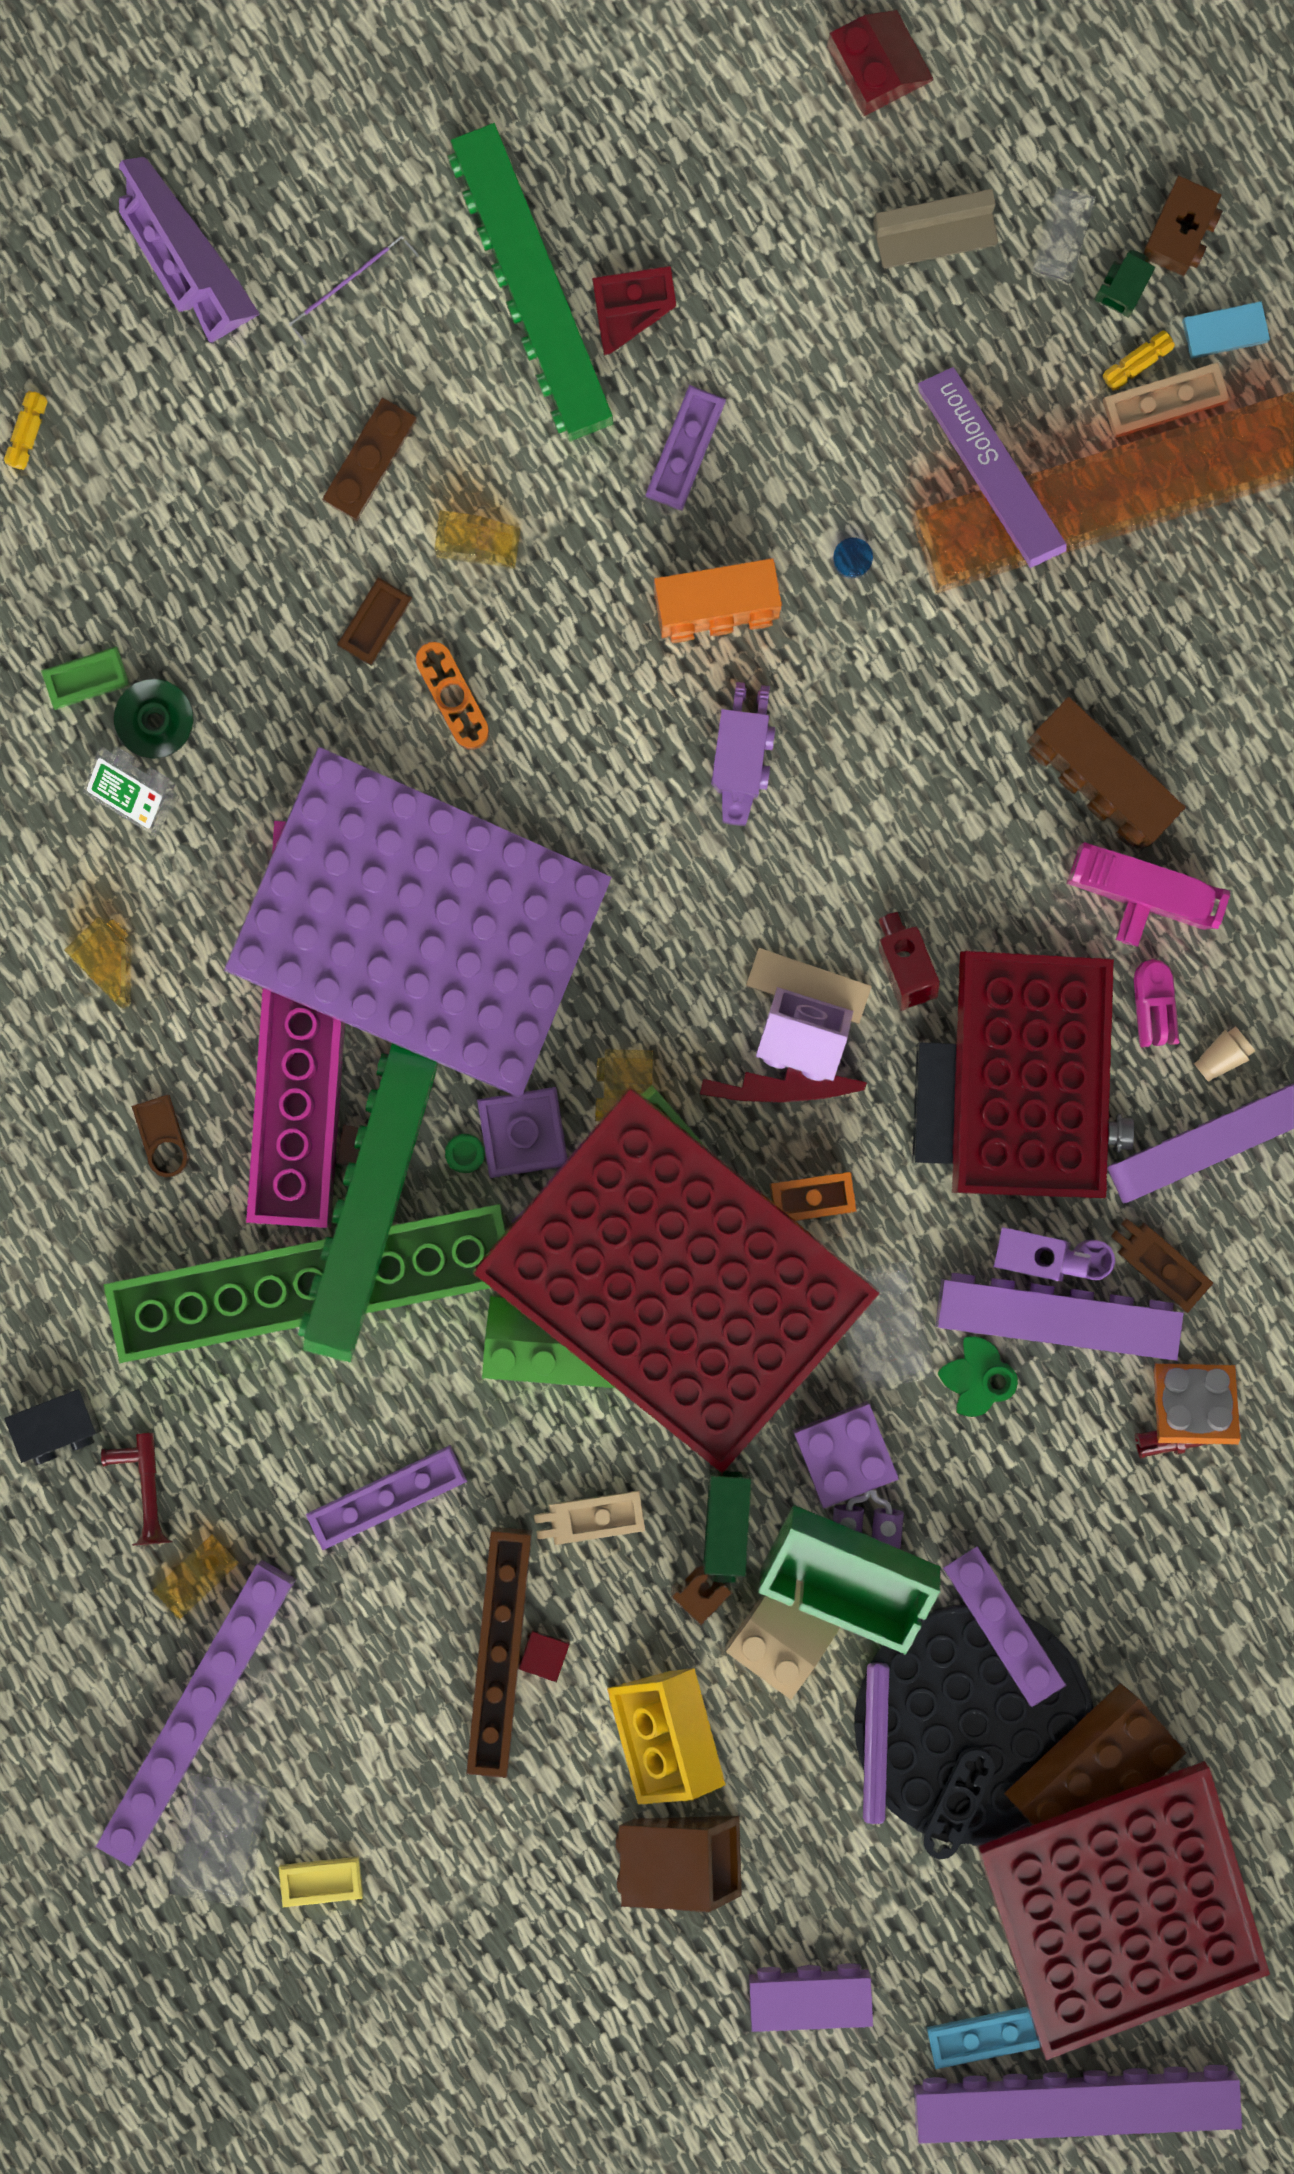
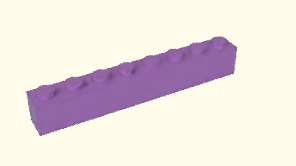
M261 1560L256 1565L95 1847L130 1867L137 1859L296 1581L295 1578L264 1560Z
M1208 2065L1204 2067V2072L1188 2073V2069L1185 2067L1164 2068V2074H1148V2071L1145 2069L1131 2068L1123 2071L1124 2076H1108L1106 2071L1090 2070L1085 2071L1083 2077L1067 2078V2074L1063 2072H1049L1043 2074V2079L1027 2080V2076L1024 2074H1008L1003 2076V2081L987 2082V2078L984 2076H967L963 2078V2083L948 2084L945 2078H926L923 2080V2085H914L916 2136L918 2143L923 2144L1242 2129L1240 2080L1234 2071H1228V2067L1224 2065Z

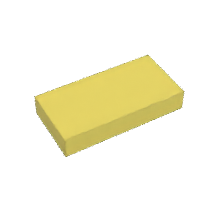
M359 1856L279 1865L283 1907L363 1899Z

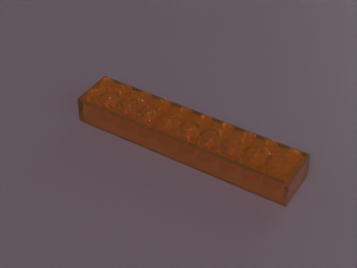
M1294 391L1024 476L1066 542V551L1059 555L1293 482ZM981 490L915 510L912 522L935 594L1028 565Z

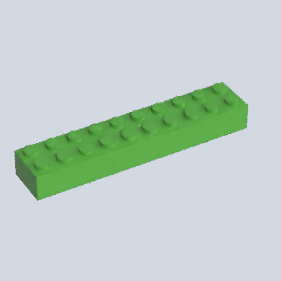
M502 1204L391 1226L366 1313L491 1288L473 1274V1271L507 1231ZM326 1239L104 1284L119 1364L299 1327L303 1313H311L315 1299L309 1298L315 1274L323 1275L327 1261L321 1260V1254Z

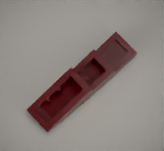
M787 1067L784 1080L745 1072L742 1087L703 1079L699 1095L744 1102L786 1103L821 1100L864 1091L867 1082L836 1075L833 1081L828 1079L817 1081L804 1076L800 1070Z

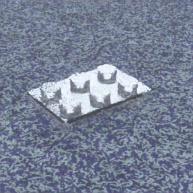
M912 1259L856 1270L878 1288L880 1292L877 1298L844 1334L856 1392L935 1377Z

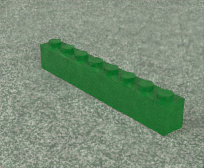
M495 122L451 139L453 153L447 155L448 162L454 177L462 176L468 190L461 193L469 214L477 213L482 227L476 230L484 251L490 249L493 251L497 263L491 265L493 274L499 288L504 286L508 288L512 300L506 302L509 314L514 325L522 323L526 336L520 338L528 360H537L541 373L535 375L543 397L551 395L556 410L551 411L550 414L558 434L566 432L568 440L571 442L613 425L612 412Z
M393 1043L389 1054L382 1052L376 1075L382 1077L378 1090L372 1088L370 1090L365 1112L371 1113L367 1126L360 1125L354 1148L359 1149L360 1152L356 1163H348L343 1185L349 1186L345 1200H337L332 1217V1222L338 1224L334 1238L326 1237L322 1249L321 1260L327 1261L323 1275L315 1274L309 1298L315 1299L311 1313H303L298 1330V1336L304 1337V1351L349 1363L352 1362L438 1068V1062Z

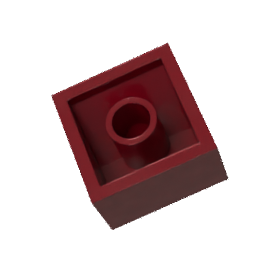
M898 10L865 14L829 33L827 48L863 116L934 80Z

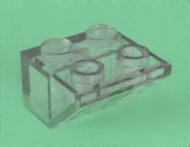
M101 746L94 760L83 793L156 837L181 798L173 791L176 784L151 767L144 773L139 769L142 763L119 747L115 746L113 751L110 752Z

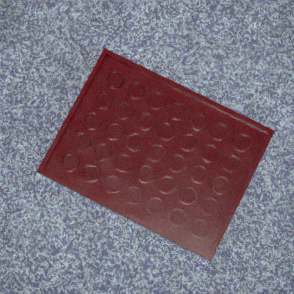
M631 1086L473 1271V1274L721 1473L729 1467L880 1294L878 1288Z

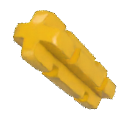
M1165 330L1157 333L1151 338L1150 343H1143L1122 358L1119 365L1115 363L1104 372L1103 379L1107 386L1113 391L1122 387L1128 381L1127 378L1133 379L1157 362L1158 356L1162 358L1171 352L1175 347L1173 339Z
M28 391L25 394L22 403L24 411L19 412L10 439L12 447L7 448L4 462L10 467L24 470L30 457L27 452L28 449L32 450L42 421L39 416L44 414L48 403L47 398L40 393Z

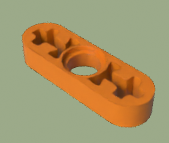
M439 642L424 644L417 652L416 664L452 735L462 748L475 750L482 747L488 740L489 727L450 651ZM430 651H434L436 655L444 654L445 659L441 661V666L445 674L447 675L453 670L456 675L455 677L441 680L436 687L431 683L432 680L439 679L432 666L425 668L423 665L428 661L427 653ZM450 685H456L464 691V699L456 707H448L441 700L442 691ZM471 705L474 712L466 714L472 725L480 724L482 726V729L477 732L479 738L476 741H472L469 737L462 739L460 733L465 729L460 717L452 722L449 716L460 714Z

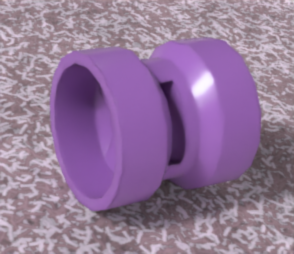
M1084 1240L1073 1249V1251L1091 1255L1086 1279L1101 1280L1112 1272L1115 1265V1255L1111 1247L1106 1243L1098 1240Z

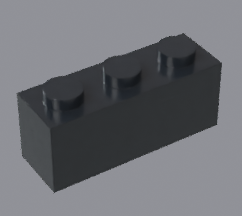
M917 1043L912 1163L953 1164L957 1044Z

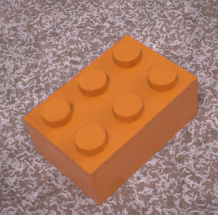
M774 558L654 578V595L662 638L670 637L671 643L693 640L695 638L694 633L708 630L710 631V636L730 634L734 632L733 626L749 624V629L751 630L767 628L773 625V619H779L782 603Z

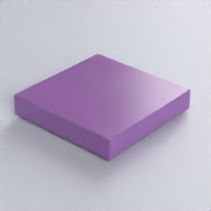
M556 1087L523 1092L522 1097L508 1094L477 1099L490 1178L557 1168L567 1161Z

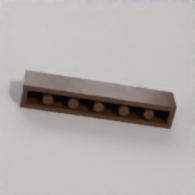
M494 1526L491 1530L466 1774L507 1778L533 1530Z

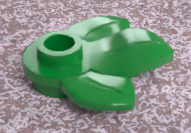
M974 1336L965 1337L963 1340L964 1358L951 1361L938 1371V1376L943 1384L953 1392L960 1394L956 1412L968 1417L983 1415L991 1408L994 1402L1008 1400L1014 1395L1018 1386L1016 1372L1011 1366L1001 1362L996 1346L989 1341ZM995 1374H1001L1005 1379V1384L1001 1389H993L990 1385V1379Z

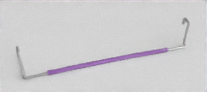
M400 236L388 247H385L356 272L291 321L290 326L351 281L386 253L400 239H404V237ZM405 240V243L411 248L415 255L419 257V254L416 252V250ZM293 328L294 332L301 338L304 345H307L304 338L299 334V332L295 328Z

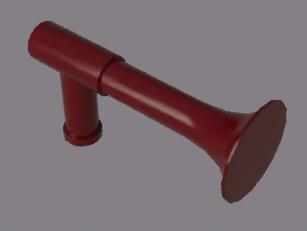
M154 1433L136 1434L137 1447L102 1449L101 1462L103 1467L112 1464L138 1462L141 1480L143 1528L138 1541L132 1544V1546L173 1542L165 1537L159 1524Z

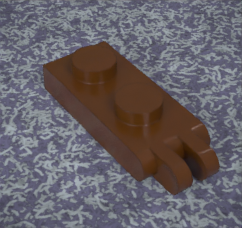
M1125 1218L1121 1225L1132 1236L1127 1240L1116 1230L1111 1234L1110 1237L1121 1246L1117 1253L1179 1308L1188 1313L1213 1285V1282L1148 1225L1142 1223L1138 1228Z

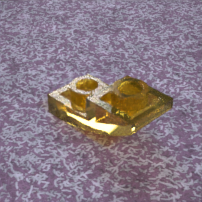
M212 1534L158 1584L152 1592L180 1620L229 1574L239 1562Z

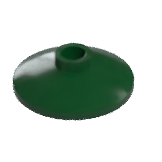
M147 679L133 684L120 696L114 710V727L118 738L128 750L144 758L159 759L174 754L185 745L193 729L194 714L189 699L177 686L165 680ZM152 714H160L163 718L161 726L157 728L150 727L148 723L149 717Z

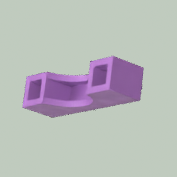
M975 1547L943 1568L1031 1707L1066 1686L978 1547Z

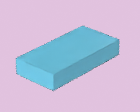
M1262 301L1189 316L1182 320L1190 359L1265 344L1270 340Z

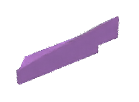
M145 157L122 160L119 163V170L126 177V195L119 198V212L178 312L190 310L193 307L210 343L257 317L259 312L239 281Z

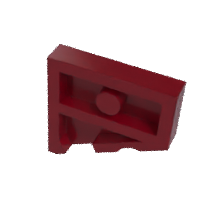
M671 266L592 278L604 356L615 352L677 306Z

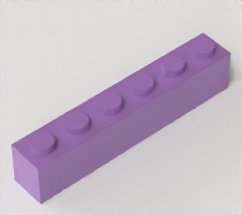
M952 1273L951 1280L941 1279L935 1326L938 1328L1177 1361L1184 1313L1173 1311L1174 1303L1150 1300L1149 1307L1133 1305V1297L1110 1294L1109 1302L1094 1300V1292L1070 1289L1069 1297L1055 1295L1054 1286L1032 1283L1030 1291L1014 1289L1015 1281L991 1278V1285L975 1284L976 1276Z

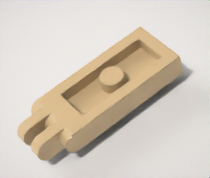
M639 1490L553 1503L548 1505L549 1512L534 1515L535 1523L551 1521L552 1528L537 1530L536 1533L537 1539L553 1537L554 1545L645 1531Z

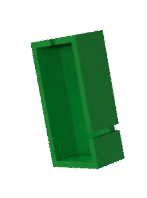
M793 1505L761 1566L758 1593L792 1606L795 1601L796 1581L800 1580L802 1584L799 1610L903 1654H907L921 1628L922 1619H926L940 1593L941 1566Z

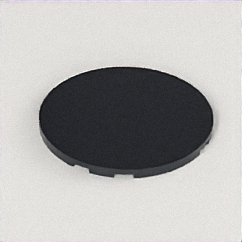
M956 1604L930 1611L926 1619H922L921 1628L907 1654L883 1645L872 1659L871 1663H885L889 1667L886 1806L894 1815H897L902 1821L915 1828L918 1832H923L959 1755L970 1747H980L986 1750L994 1761L995 1772L961 1844L980 1846L1033 1826L1004 1793L1094 1708L1089 1687L1077 1661L1053 1633L1032 1618L1021 1614L1066 1685L1033 1707L1028 1704L966 1604ZM867 1670L857 1694L854 1715L855 1742L863 1770ZM978 1756L975 1761L968 1760L965 1765L969 1768L970 1774L966 1782L961 1777H958L956 1783L965 1784L973 1792H976L978 1787L973 1786L971 1781L976 1772L984 1773L986 1770L981 1763L982 1757ZM955 1792L947 1800L948 1810L955 1814L965 1812L970 1804L969 1797L963 1792ZM941 1813L938 1819L944 1820L945 1826L940 1834L932 1833L931 1838L948 1843L951 1842L947 1837L950 1824L958 1829L961 1823L952 1822Z

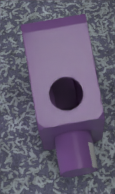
M1002 1227L994 1267L1063 1282L1064 1274L1087 1278L1091 1255L1071 1251V1242ZM1044 1250L1054 1253V1261L1051 1265L1041 1264L1040 1256Z

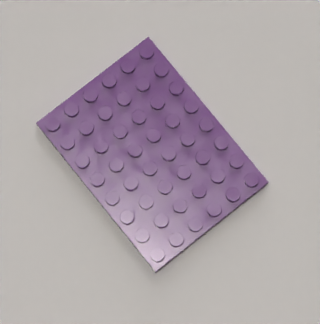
M319 747L316 750L223 971L514 1096L522 1097L612 877Z

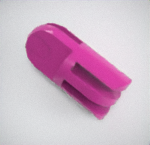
M1152 959L1142 962L1135 970L1133 979L1139 1046L1141 1048L1149 1047L1151 1043L1154 1046H1163L1166 1042L1170 1045L1179 1044L1174 977L1171 968L1161 960Z

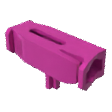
M1086 842L1082 843L1077 849L1066 883L1127 904L1115 940L1136 947L1139 946L1149 912L1203 930L1218 929L1231 892L1208 885L1196 878ZM1218 899L1220 902L1216 914L1212 916L1211 912L1214 903Z

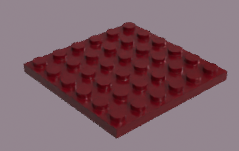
M1205 1761L977 1846L1035 2033L1046 2060L1270 1975L1211 1770Z

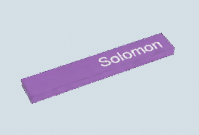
M952 367L918 383L919 393L1029 567L1032 568L1065 552L1066 542L955 368Z

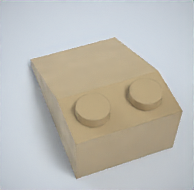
M800 1580L796 1581L795 1601L792 1606L762 1595L725 1645L726 1653L790 1700H792L816 1667L841 1628L799 1610L802 1584Z

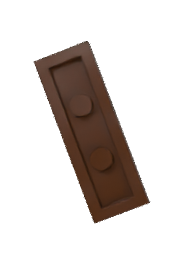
M382 397L322 498L323 502L358 521L415 425L417 417Z

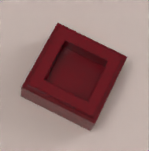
M532 1630L519 1670L557 1683L570 1643Z

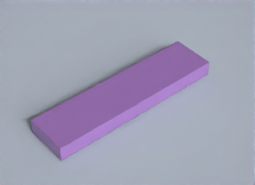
M451 1445L306 1513V1517L322 1550H325L449 1491L468 1480Z

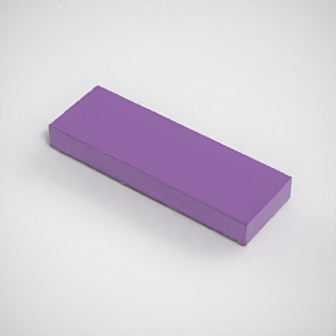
M689 385L645 497L677 510H683L726 399Z

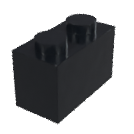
M85 1387L4 1418L21 1463L32 1459L35 1466L57 1458L55 1450L70 1444L73 1452L95 1443L92 1435L102 1432Z

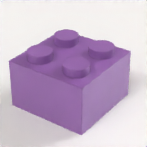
M867 1401L793 1430L823 1509L899 1480L870 1404Z

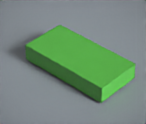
M117 646L41 670L53 709L55 710L130 686Z

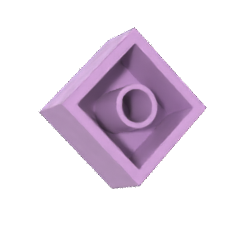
M777 987L756 1057L762 1058L766 1064L775 1068H786L787 1066L800 1070L804 1076L813 1080L822 1081L828 1079L833 1081L848 1038L853 1011Z

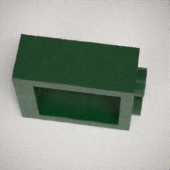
M709 1470L703 1567L704 1573L711 1574L712 1581L735 1583L736 1576L745 1577L752 1482L749 1472L724 1471L721 1473L718 1470Z

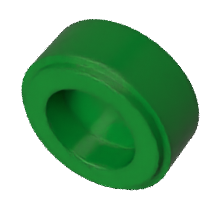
M465 1133L459 1134L448 1142L445 1149V1158L448 1165L456 1172L471 1173L483 1164L485 1148L476 1136Z

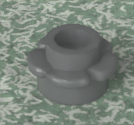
M1117 1114L1115 1121H1109L1108 1145H1114V1150L1120 1153L1121 1149L1132 1150L1134 1120L1133 1118H1122L1121 1114Z

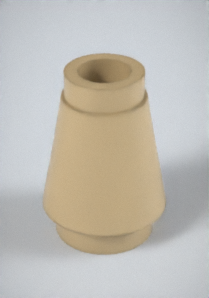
M1235 1026L1228 1032L1225 1029L1194 1065L1205 1079L1210 1082L1213 1078H1217L1250 1061L1248 1056L1254 1053L1255 1049Z

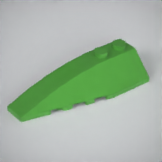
M490 1296L482 1379L615 1388L506 1299Z

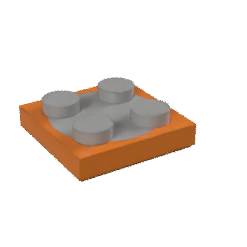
M1155 1364L1154 1387L1158 1443L1239 1444L1240 1425L1235 1365Z

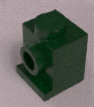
M1129 250L1122 264L1117 261L1113 262L1104 280V283L1110 287L1102 284L1094 300L1129 318L1156 267L1149 264L1150 260L1144 254L1135 250Z

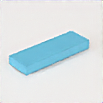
M1028 2007L927 2027L935 2069L1040 2048Z

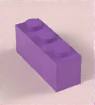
M840 1964L837 1966V1971H821L820 1966L804 1965L797 1967L796 1973H781V1968L762 1967L757 1969V1974L749 1975L752 2032L873 2027L871 1976L868 1969L861 1970L860 1964Z

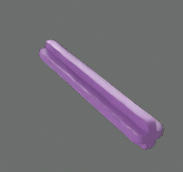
M880 1662L867 1665L863 1819L866 1823L870 1824L884 1823L886 1808L889 1667L887 1664Z

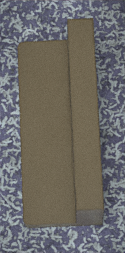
M993 189L875 213L873 226L883 268L897 267L997 245L998 236L993 218V210L996 204Z

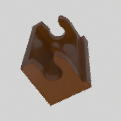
M703 1565L696 1567L680 1584L676 1582L671 1587L672 1598L700 1625L732 1593L730 1583L713 1581L709 1588V1583L706 1581L708 1575L704 1573Z

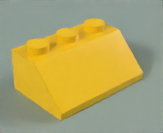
M695 1668L668 1671L607 1688L638 1805L694 1800L726 1785Z

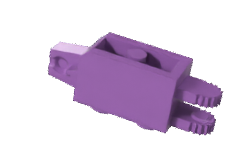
M736 682L733 710H721L711 785L718 793L722 794V823L746 826L753 799L758 798L759 789L767 790L770 766L763 765L764 751H772L775 727L768 726L769 715H766L770 686L761 685L760 690H758L757 714L741 712L746 696L745 683Z

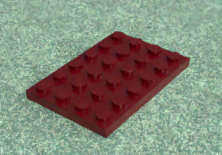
M960 951L952 1193L1106 1198L1114 959Z

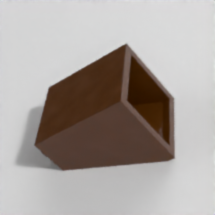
M739 1816L639 1818L619 1825V1831L616 1835V1850L620 1854L617 1890L621 1894V1906L712 1912L742 1896Z

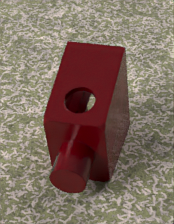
M893 912L881 917L878 922L884 937L879 939V953L900 1011L938 998L940 981L918 927L913 926L907 929L901 912ZM904 951L910 953V956L901 957L897 954Z

